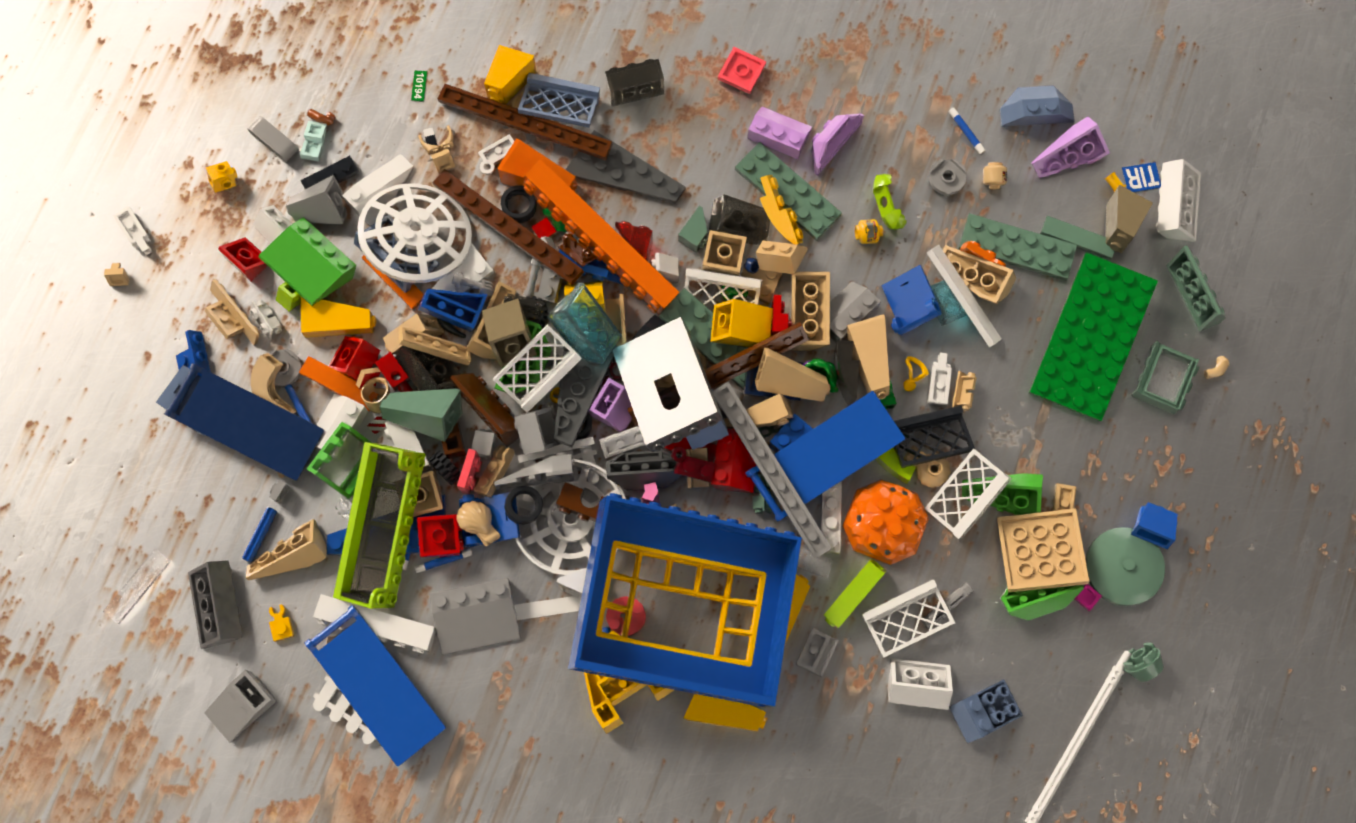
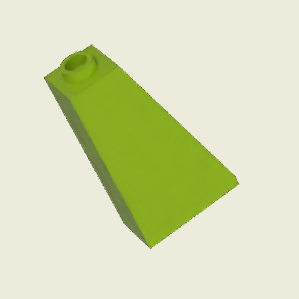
M871 558L825 612V621L830 626L835 627L836 625L839 628L887 570Z

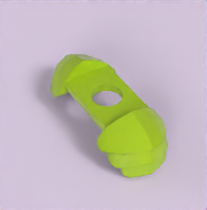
M876 175L873 182V194L882 221L889 229H903L907 221L905 216L901 214L900 209L895 210L888 186L892 183V175ZM883 197H886L887 199L886 207H883L882 205Z

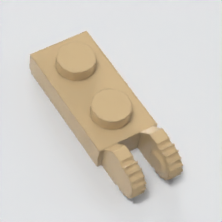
M503 445L496 447L493 452L494 458L491 459L474 488L476 493L492 497L496 490L494 482L503 478L515 455L512 448H505Z

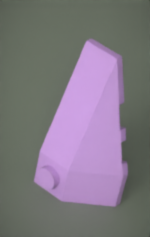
M1086 117L1069 128L1031 163L1037 176L1041 178L1059 173L1067 168L1074 169L1078 165L1095 163L1110 152L1098 124L1091 118Z

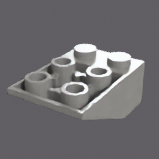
M244 670L225 688L204 714L228 742L231 743L277 701L251 671Z

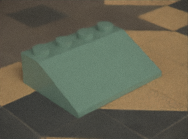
M1187 245L1184 246L1166 267L1200 332L1220 324L1226 318L1225 311L1218 304L1216 293L1210 288L1208 278L1202 272L1198 258L1194 256Z

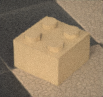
M710 230L702 270L740 276L747 237Z

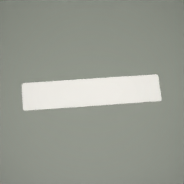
M571 596L514 605L517 620L577 612L579 611L581 599Z

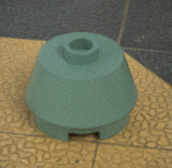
M1150 642L1143 643L1144 647L1138 650L1134 648L1129 650L1128 652L1132 655L1130 659L1123 663L1125 666L1124 670L1140 682L1155 678L1164 668L1160 649Z

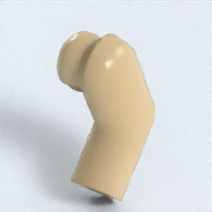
M1219 356L1216 359L1217 365L1215 368L1204 370L1205 378L1210 379L1224 375L1229 366V360L1225 356Z

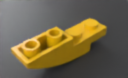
M773 175L761 177L766 196L761 197L760 201L767 216L788 241L796 245L803 243L802 230L798 228L796 223L797 215L791 208L784 209V200L778 193L776 178Z

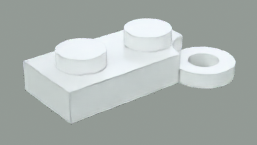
M510 134L478 152L483 161L480 164V170L483 174H492L495 170V165L502 162L514 143ZM490 165L491 168L489 170H485L484 166Z

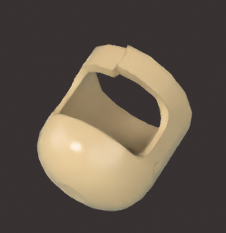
M382 377L370 379L361 390V397L367 408L371 412L378 414L381 413L380 404L382 400L386 399L390 393L388 382ZM376 382L383 383L386 389L375 388L374 384ZM372 392L379 394L377 400L374 398L370 402L369 395Z

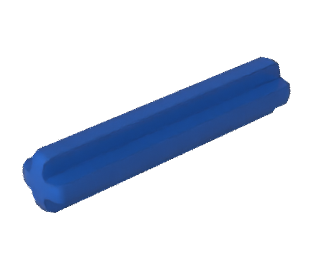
M266 508L242 556L243 560L253 562L277 514L275 509Z

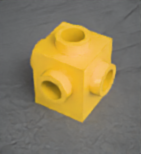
M227 161L206 167L208 181L215 193L236 186V170L234 167L231 168Z

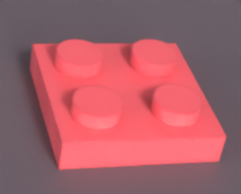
M733 47L718 75V80L751 94L766 66V61Z
M468 449L457 487L463 494H470L471 490L474 491L477 482L475 476L482 467L481 458L476 450Z

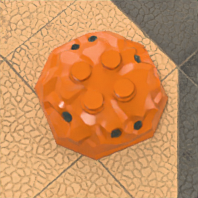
M880 479L855 491L842 527L853 551L892 565L916 554L929 517L917 493Z

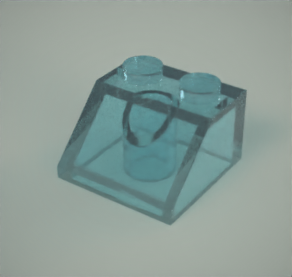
M945 280L931 285L942 312L937 317L941 326L967 316V313Z

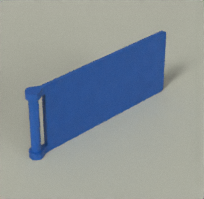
M871 391L775 453L774 456L803 503L807 504L904 441L905 437L875 392ZM755 466L745 474L748 478L752 479L775 514V520L779 522L788 515L785 510L781 511L758 476L759 468Z
M353 604L348 607L347 612L314 638L304 642L396 766L402 765L446 729V726ZM354 616L357 621L323 648L317 649L316 645Z

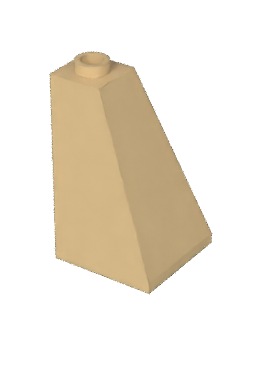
M883 314L847 325V347L867 393L874 391L879 400L888 396L890 389L886 323Z

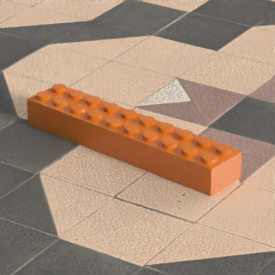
M541 159L525 174L523 181L524 190L530 196L534 195L542 208H548L552 212L551 216L557 222L561 221L565 225L567 232L571 235L575 234L581 244L590 248L593 251L592 254L597 257V260H602L607 265L606 268L610 273H616L620 277V282L625 287L629 286L639 300L643 299L648 304L647 308L652 313L659 315L680 293Z

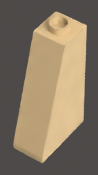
M764 348L755 379L758 391L824 402L826 395L828 396L830 393V384H828L826 376L769 348Z

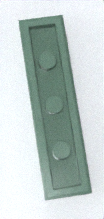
M1047 215L1040 234L1076 244L1079 249L1109 260L1112 259L1114 251L1106 244V237Z

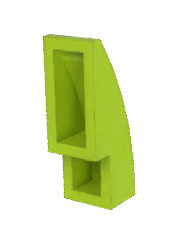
M894 448L875 459L883 469L905 484H908L916 468L915 466L901 468Z

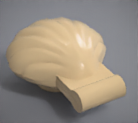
M912 445L911 449L918 451V447ZM920 451V452H919L920 454H922V455H924V456H926V457L932 455V454H925L923 451ZM907 452L903 458L905 461H910L914 459L915 455ZM946 458L914 465L921 484L930 488L943 485L949 479L951 473L950 463Z
M476 501L466 502L458 510L456 518L460 528L466 532L476 534L484 546L487 547L500 538V534L491 525V510L484 503Z

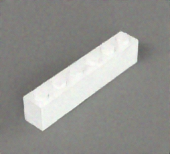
M321 594L313 617L318 619L319 624L329 626L330 623H333L347 612L348 607L353 603ZM353 604L381 642L386 643V640L394 641L393 645L405 648V645L413 647L412 651L424 654V651L430 652L436 635L435 627ZM353 616L338 629L344 631L357 620Z

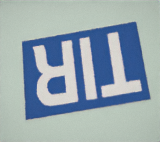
M1156 162L1122 167L1126 187L1130 191L1137 192L1161 187Z

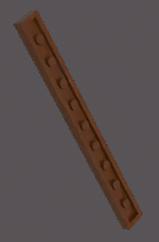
M444 84L437 98L438 102L603 160L607 159L613 145L612 141L549 119L518 113L517 108L448 84Z
M445 169L432 182L436 188L445 192L458 204L572 286L584 273L583 269Z
M801 322L705 369L704 371L711 389L759 366L764 348H769L779 354H783L809 341ZM676 385L658 393L665 409L671 410L679 405L680 395ZM628 408V412L636 427L639 426L633 408Z

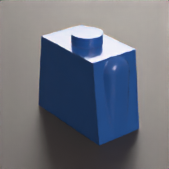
M1148 502L1145 506L1140 507L1131 535L1168 550L1176 539L1178 514Z

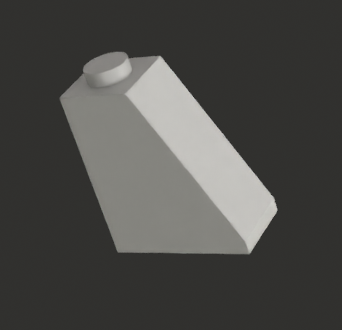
M334 175L290 197L286 204L287 212L293 217L295 222L304 217L310 223L342 224L347 216L346 208L342 207L341 198H343V191Z

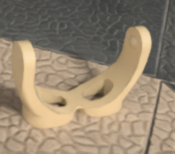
M447 125L449 136L440 146L426 144L421 135H418L420 143L428 155L438 153L443 149H450L454 146L453 133L449 125Z

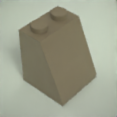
M1121 185L1117 187L1106 204L1105 237L1106 244L1113 251L1122 254L1135 237L1153 202Z
M519 299L482 310L488 342L500 367L506 366L532 340ZM535 347L529 350V357L537 355Z

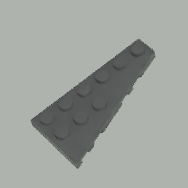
M595 130L591 133L592 135L609 140ZM613 141L606 160L578 151L565 169L576 176V178H579V180H588L599 185L623 191H632L638 195L652 196L654 199L674 204L677 203L686 190L684 185Z

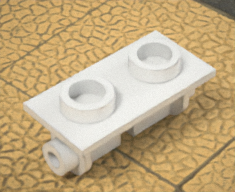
M253 300L249 310L250 315L258 322L261 332L271 340L274 332L275 334L282 332V325L275 316L268 318L273 312L266 302L260 300L255 303Z

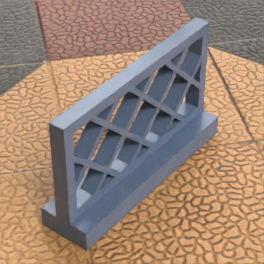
M529 73L518 107V113L590 128L596 106L600 100V87ZM529 91L538 92L539 94L531 96ZM547 95L556 96V98L549 100ZM543 98L545 102L538 105L535 100ZM567 98L574 101L567 104L564 99ZM560 101L563 106L556 109L553 104ZM586 102L592 105L585 108L582 103ZM532 103L534 107L528 109L524 108V105ZM576 105H578L581 108V110L577 112H573V110L571 109ZM548 106L552 109L550 112L542 111L543 108ZM567 110L570 115L562 116L560 112ZM585 113L588 119L587 121L581 120L578 116Z
M390 215L383 217L381 228L386 222L393 226L394 219ZM376 223L365 229L364 232L374 230ZM357 231L355 233L354 244L361 250L358 241ZM391 233L389 235H392V241L386 240V242L394 248L397 241H395V237ZM366 239L371 252L383 263L389 253L381 249L378 239ZM406 247L405 253H402L408 256L418 257L417 254H408V248ZM437 260L430 262L432 265L428 267V273L439 267ZM393 261L390 266L392 269L407 273L408 269L418 270V274H421L419 263L416 266L407 265V262L405 264H397ZM389 277L404 293L408 292L411 286L415 284Z

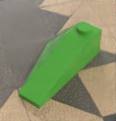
M1026 473L1008 475L1012 478L1011 481L990 505L997 508V511H1007L1014 515L1040 513L1043 475ZM996 476L985 477L986 481H992ZM982 478L972 479V482L982 481ZM962 480V483H969V480ZM983 484L972 485L973 496H981L984 492ZM969 485L962 486V497H970Z

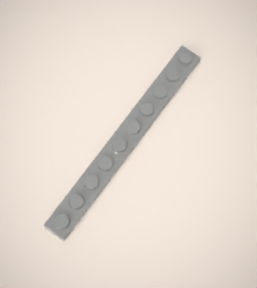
M727 382L712 391L715 399L814 559L832 549L730 383Z

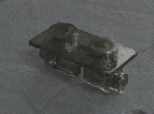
M509 293L505 296L504 303L519 299L525 317L540 320L544 301Z

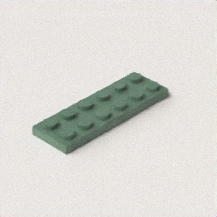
M761 142L735 166V170L764 196L766 194L760 178L766 175H773L778 182V193L784 200V209L791 208L797 215L796 223L816 241L842 214L840 210Z
M969 213L958 249L960 250L965 242L975 241L981 245L982 249L996 253L995 258L1004 263L1067 281L1077 245Z
M685 288L659 315V318L666 324L681 317L689 329L696 349L714 365L749 348L710 342L713 312ZM745 373L731 379L743 390Z

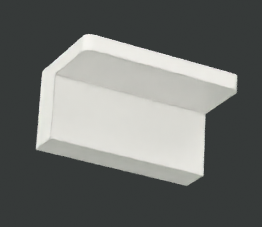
M272 205L260 209L253 226L271 244L292 223Z

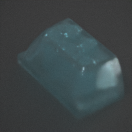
M577 283L573 291L568 293L547 316L563 339L580 354L581 358L594 363L603 364L622 336L584 283Z

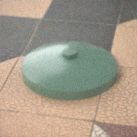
M1127 527L1114 528L1099 535L1091 543L1085 557L1091 587L1102 595L1101 598L1120 606H1133L1147 601L1159 590L1165 576V562L1159 547L1131 535L1133 528Z

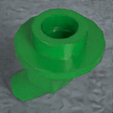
M734 287L724 290L730 300L733 299L734 295L737 296L739 294ZM748 291L743 293V296L747 298Z

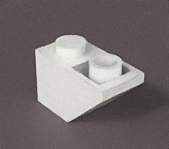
M655 253V259H652V266L668 282H679L678 258Z

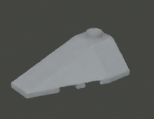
M567 452L556 453V456H551L495 481L496 489H506L524 485L534 486L575 481L572 455H568Z

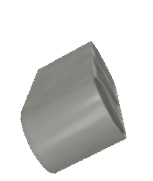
M259 116L247 128L257 140L284 162H287L299 150L289 138L262 116Z

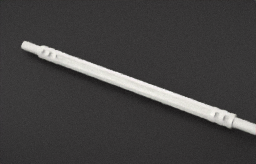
M1125 650L1117 665L1113 666L1024 822L1038 823L1041 816L1044 814L1045 809L1113 690L1116 688L1121 676L1124 674L1123 669L1125 666L1123 663L1130 659L1132 655L1130 652Z

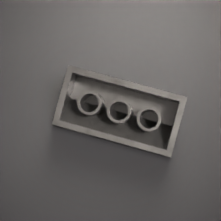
M229 560L206 562L189 571L188 576L200 648H209L242 638V627L239 623V609L236 605L235 587L232 582V569L229 565Z

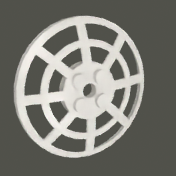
M401 184L384 189L368 201L359 217L358 241L366 259L381 273L402 282L427 283L448 276L463 263L471 245V225L463 208L445 192L428 185ZM411 189L426 190L439 196L434 200L423 195H412ZM403 190V196L394 198L385 205L376 201L388 193ZM414 199L423 200L431 204L426 209L415 207ZM406 200V209L398 212L391 208L396 203ZM445 200L452 203L461 213L464 221H453L451 214L442 203ZM372 207L380 210L376 218L375 229L364 232V221L369 208ZM439 208L448 221H437L432 213ZM385 213L394 217L393 226L381 228ZM416 225L420 227V230L413 231L410 227ZM439 228L450 229L446 242L438 237ZM455 228L466 229V240L460 254L451 247L455 238ZM393 233L397 240L394 248L386 242L383 235ZM377 237L381 246L389 253L383 263L371 252L366 239ZM433 243L441 248L433 254L425 255L424 249ZM404 247L417 250L418 257L408 256L400 252ZM445 253L454 259L445 268L428 273L427 262L436 260ZM396 258L409 263H419L421 274L400 272L392 269L390 266Z
M573 459V467H581L579 479L566 483L577 485V487L583 490L588 488L599 498L591 504L582 498L581 503L585 507H595L599 503L601 496L605 497L596 486L587 482L589 470L601 475L612 485L614 490L610 493L622 495V498L626 499L622 488L607 479L606 470L588 461ZM565 482L548 484L539 493L543 500L552 491L556 499L550 508L543 507L540 513L547 516L549 527L538 532L535 520L530 523L533 535L524 539L521 538V535L520 538H515L524 555L533 564L545 571L563 576L578 570L559 569L562 559H577L585 556L589 559L591 547L585 537L592 529H595L596 523L592 520L588 522L582 521L577 518L578 515L574 514L576 516L574 523L569 524L565 521L567 514L560 512V508L556 505L561 493L558 487L563 486ZM524 494L516 496L517 511L519 512L520 507L531 511L530 514H532L535 510V501L530 503L522 500ZM553 534L560 540L558 549L554 550L543 541V538ZM579 541L584 550L577 553H565L568 542ZM537 542L546 552L555 556L552 566L545 565L536 559L526 546Z

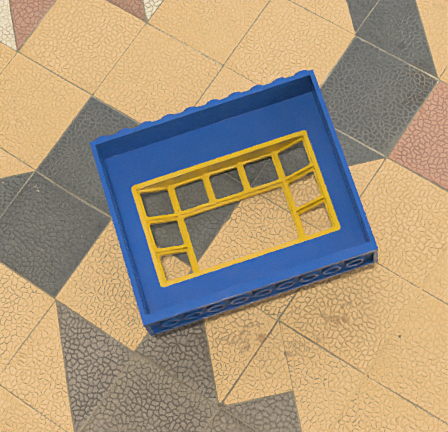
M610 493V496L607 495L600 500L568 669L759 707H775L802 537H798L796 533L790 531L780 533L777 532L776 528L772 527L761 529L754 523L738 524L739 521L735 519L720 520L719 516L716 515L701 516L698 511L688 510L687 513L680 511L681 508L675 506L664 508L657 502L646 504L641 503L642 500L638 498L627 500L623 499L622 495ZM617 549L636 555L632 577L613 572ZM642 556L666 561L663 583L639 579ZM673 562L697 568L693 590L669 584ZM703 569L727 574L723 596L700 591ZM734 575L759 578L755 601L730 597ZM611 578L630 583L627 606L607 601ZM637 585L721 602L722 607L714 654L710 655L628 638ZM729 604L754 607L750 630L725 626ZM606 608L625 613L621 636L602 632ZM725 633L749 637L745 660L720 656Z

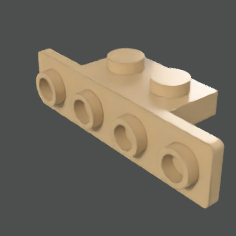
M216 279L212 280L210 291L218 302L206 307L205 313L226 339L243 332L253 345L257 344L259 339L257 327L250 323L246 313L238 308L236 301L227 294L225 287L219 284Z

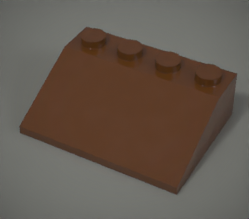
M474 373L450 377L455 388L460 390L461 397L506 447H509L519 438L518 431L514 425L515 419L510 415L512 411L505 403L503 405L500 404L498 401L499 396L493 390L489 391L485 387L487 383L481 376L476 377Z

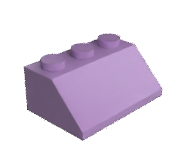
M761 107L755 114L748 129L747 139L757 143L761 142L766 147L798 159L812 127Z

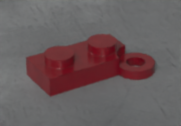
M683 447L672 449L671 457L676 462L674 474L712 482L716 463L689 457ZM677 451L681 452L680 458L676 456Z

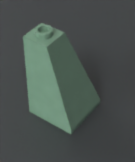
M459 389L389 393L387 398L383 399L380 404L382 419L443 442L446 441L463 414Z

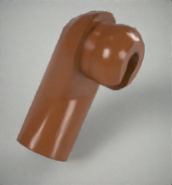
M310 109L307 112L309 118L320 123H326L327 125H332L336 119V116L331 112H328L326 116L314 109Z

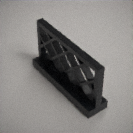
M962 406L894 421L904 437L908 438L905 445L899 443L894 447L901 468L969 453L973 448L975 449L962 416L964 413ZM959 422L961 431L957 432L949 428L951 423ZM934 427L945 430L941 437L931 432ZM921 431L927 435L922 441L914 437V433ZM946 432L957 436L954 443L943 438ZM928 436L939 441L936 447L926 443ZM960 438L967 442L968 447L962 448L956 445V442ZM910 440L921 445L918 451L907 447ZM941 442L951 447L949 452L937 449ZM923 446L933 451L931 456L926 457L919 453ZM904 451L915 455L914 459L905 462L903 458Z

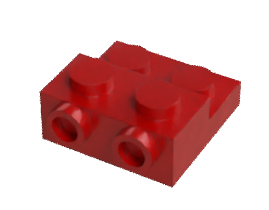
M782 295L773 296L771 308H773L771 336L792 326V320H788L789 314L784 313L785 301H781Z
M457 514L417 517L420 558L460 555V551L463 550V539H459L458 531H462L457 521Z

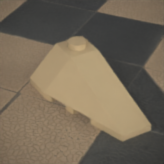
M947 245L943 249L966 286L978 297L998 304L1009 294L1017 279L1012 269Z

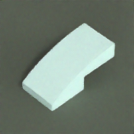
M308 121L304 133L305 141L300 152L301 159L319 162L326 136V123Z

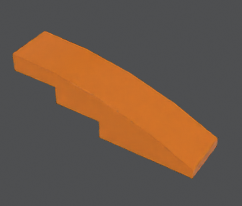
M308 356L299 371L301 375L338 395L348 397L364 405L370 412L361 397L362 388H358L356 381ZM372 392L369 395L370 402L374 398L377 400L379 394Z

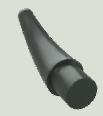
M437 319V322L447 332L466 338V334L458 331L450 323Z

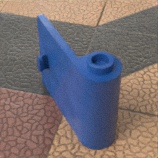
M918 265L881 285L895 316L892 319L891 327L896 334L903 335L942 314L922 265Z
M510 492L484 498H476L473 494L463 495L462 499L459 500V508L464 503L471 501L482 502L490 508L492 514L491 525L500 534V538L493 543L520 538L519 524L511 521L505 513V500ZM515 497L512 502V507L514 512L518 514L517 501ZM462 529L463 547L484 545L476 534Z

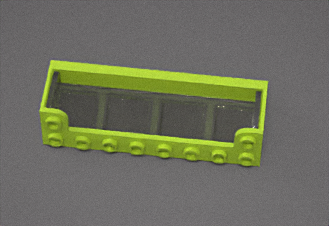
M364 442L333 598L370 609L395 607L426 453Z

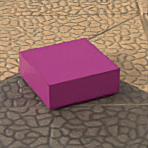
M1085 584L1084 589L1074 600L1089 612L1102 595L1089 584Z

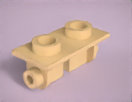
M958 371L952 407L962 406L965 413V411H969L972 408L974 394L968 393V391L975 389L977 377L972 372L966 375Z

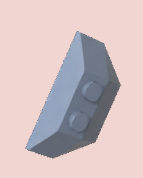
M1054 85L1018 87L999 110L1001 127L1074 123L1075 121L1072 103Z

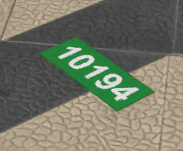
M414 71L411 100L424 101L427 71Z

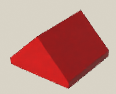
M246 237L218 248L221 254L251 282L268 266L259 258L261 251Z

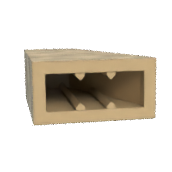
M417 313L384 336L383 340L388 352L402 355L412 350V348L399 345L398 330L401 326L435 337L442 335L444 330L437 322L436 317Z

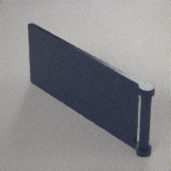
M192 363L189 367L191 369L170 408L164 412V415L298 481L322 437L324 429ZM198 373L202 374L180 416L177 415L176 411Z

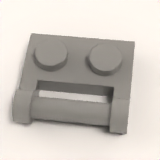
M532 258V268L527 290H524L523 295L536 296V298L557 303L562 279ZM541 266L544 267L537 293L534 292L539 267Z

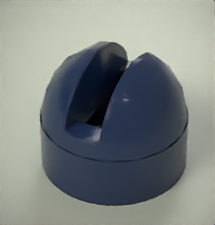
M749 257L746 259V263L743 264L744 269L752 274L756 273L759 269L758 261L755 258Z

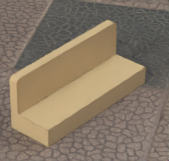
M620 294V298L605 299L607 342L618 347L626 343L623 294Z

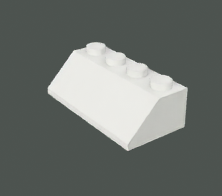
M1184 159L1165 162L1160 173L1161 187L1159 189L1160 203L1158 205L1159 216L1156 224L1157 232L1168 239L1195 242L1201 172Z

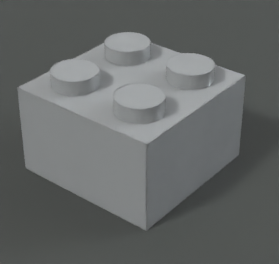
M551 407L530 411L514 417L515 429L518 431L520 437L519 444L524 455L544 451L560 444L554 441L555 421Z

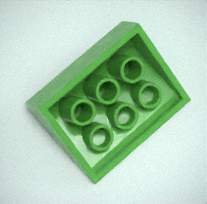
M304 217L291 224L259 254V258L311 306L351 281L356 269V264Z

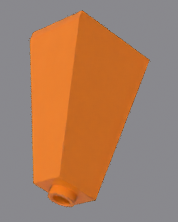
M517 138L497 168L501 183L509 186H523L525 174L541 159L574 192L578 186L576 176Z

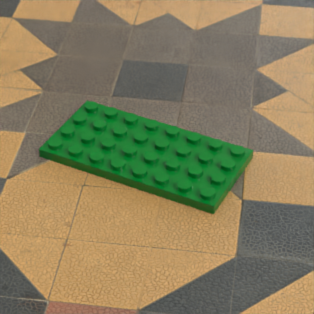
M1086 252L1029 393L1095 420L1102 421L1158 280Z

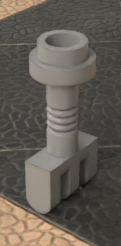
M454 273L452 284L455 287L459 288L461 284L478 289L479 294H488V297L493 295L492 282L483 279L481 282L462 277L463 273Z

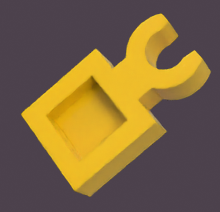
M282 604L279 605L280 612L275 614L273 607L269 608L270 615L274 617V621L269 622L274 642L294 637L290 617L284 618L286 608Z

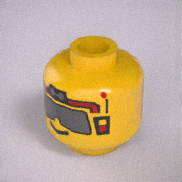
M875 219L860 220L858 225H855V238L861 244L877 243L879 237L883 236V227Z

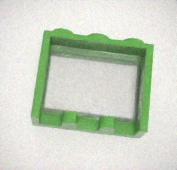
M341 422L307 467V470L338 493L350 499L354 495L364 442H372L351 426Z

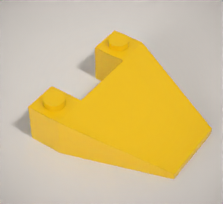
M611 631V632L609 633V634H613V635L620 636V635L617 634L615 631ZM584 672L592 712L605 733L608 734L623 724L614 706L647 684ZM647 685L657 701L674 691L672 689Z

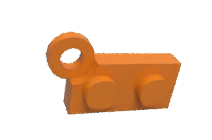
M975 241L965 242L960 248V251L1006 267L1004 262L995 258L996 253L982 249L981 245Z

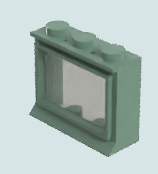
M1157 340L1150 347V350H1152L1151 354L1144 363L1146 365L1144 372L1139 376L1138 387L1132 392L1131 396L1175 414L1177 411L1182 410L1186 404L1184 398L1193 386L1191 380L1199 370V366H1197L1199 359L1162 345Z

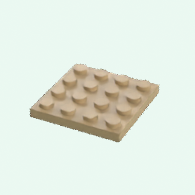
M1076 508L997 517L1008 593L1089 584Z

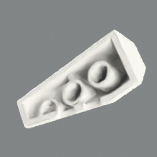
M400 154L357 182L342 196L346 203L360 216L370 199L384 189L404 184L414 167ZM398 191L388 193L376 201L385 205L397 197ZM372 207L369 208L365 217V222L369 226L376 223L380 210Z

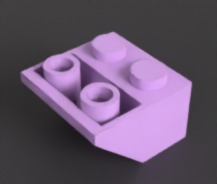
M608 378L589 409L590 416L618 432L626 430L632 420L628 412V408L632 407L625 386Z

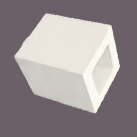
M484 428L481 431L475 430L471 449L476 450L480 458L492 459L496 436L492 433V430Z

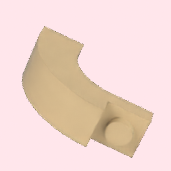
M269 353L260 355L251 373L252 393L296 415V409L281 399L275 389V378L283 363Z

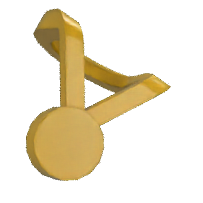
M907 356L905 363L909 368V379L904 381L903 387L906 391H912L916 387L915 382L926 377L929 372L920 360ZM909 361L919 365L922 374L913 378V369Z

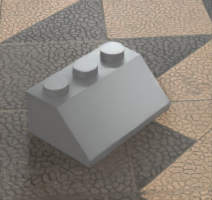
M852 281L830 301V338L837 345L841 344L847 338V325L866 320L878 309L881 301L868 288Z

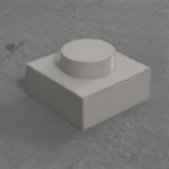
M279 480L277 484L275 483L272 486L269 497L281 504L290 486Z

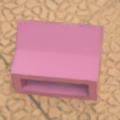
M656 482L645 484V493L642 496L643 503H660Z

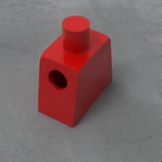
M391 352L375 362L394 391H413L408 384L410 378ZM400 375V379L394 380V376Z

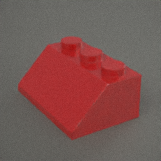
M727 429L729 435L717 442L714 461L716 464L711 485L717 490L754 493L755 484L745 473L757 465L735 429Z

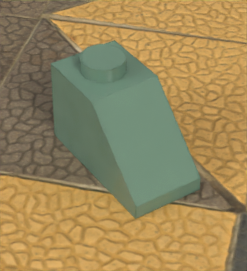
M700 205L678 234V241L696 253L700 248L703 249L708 241L703 207Z

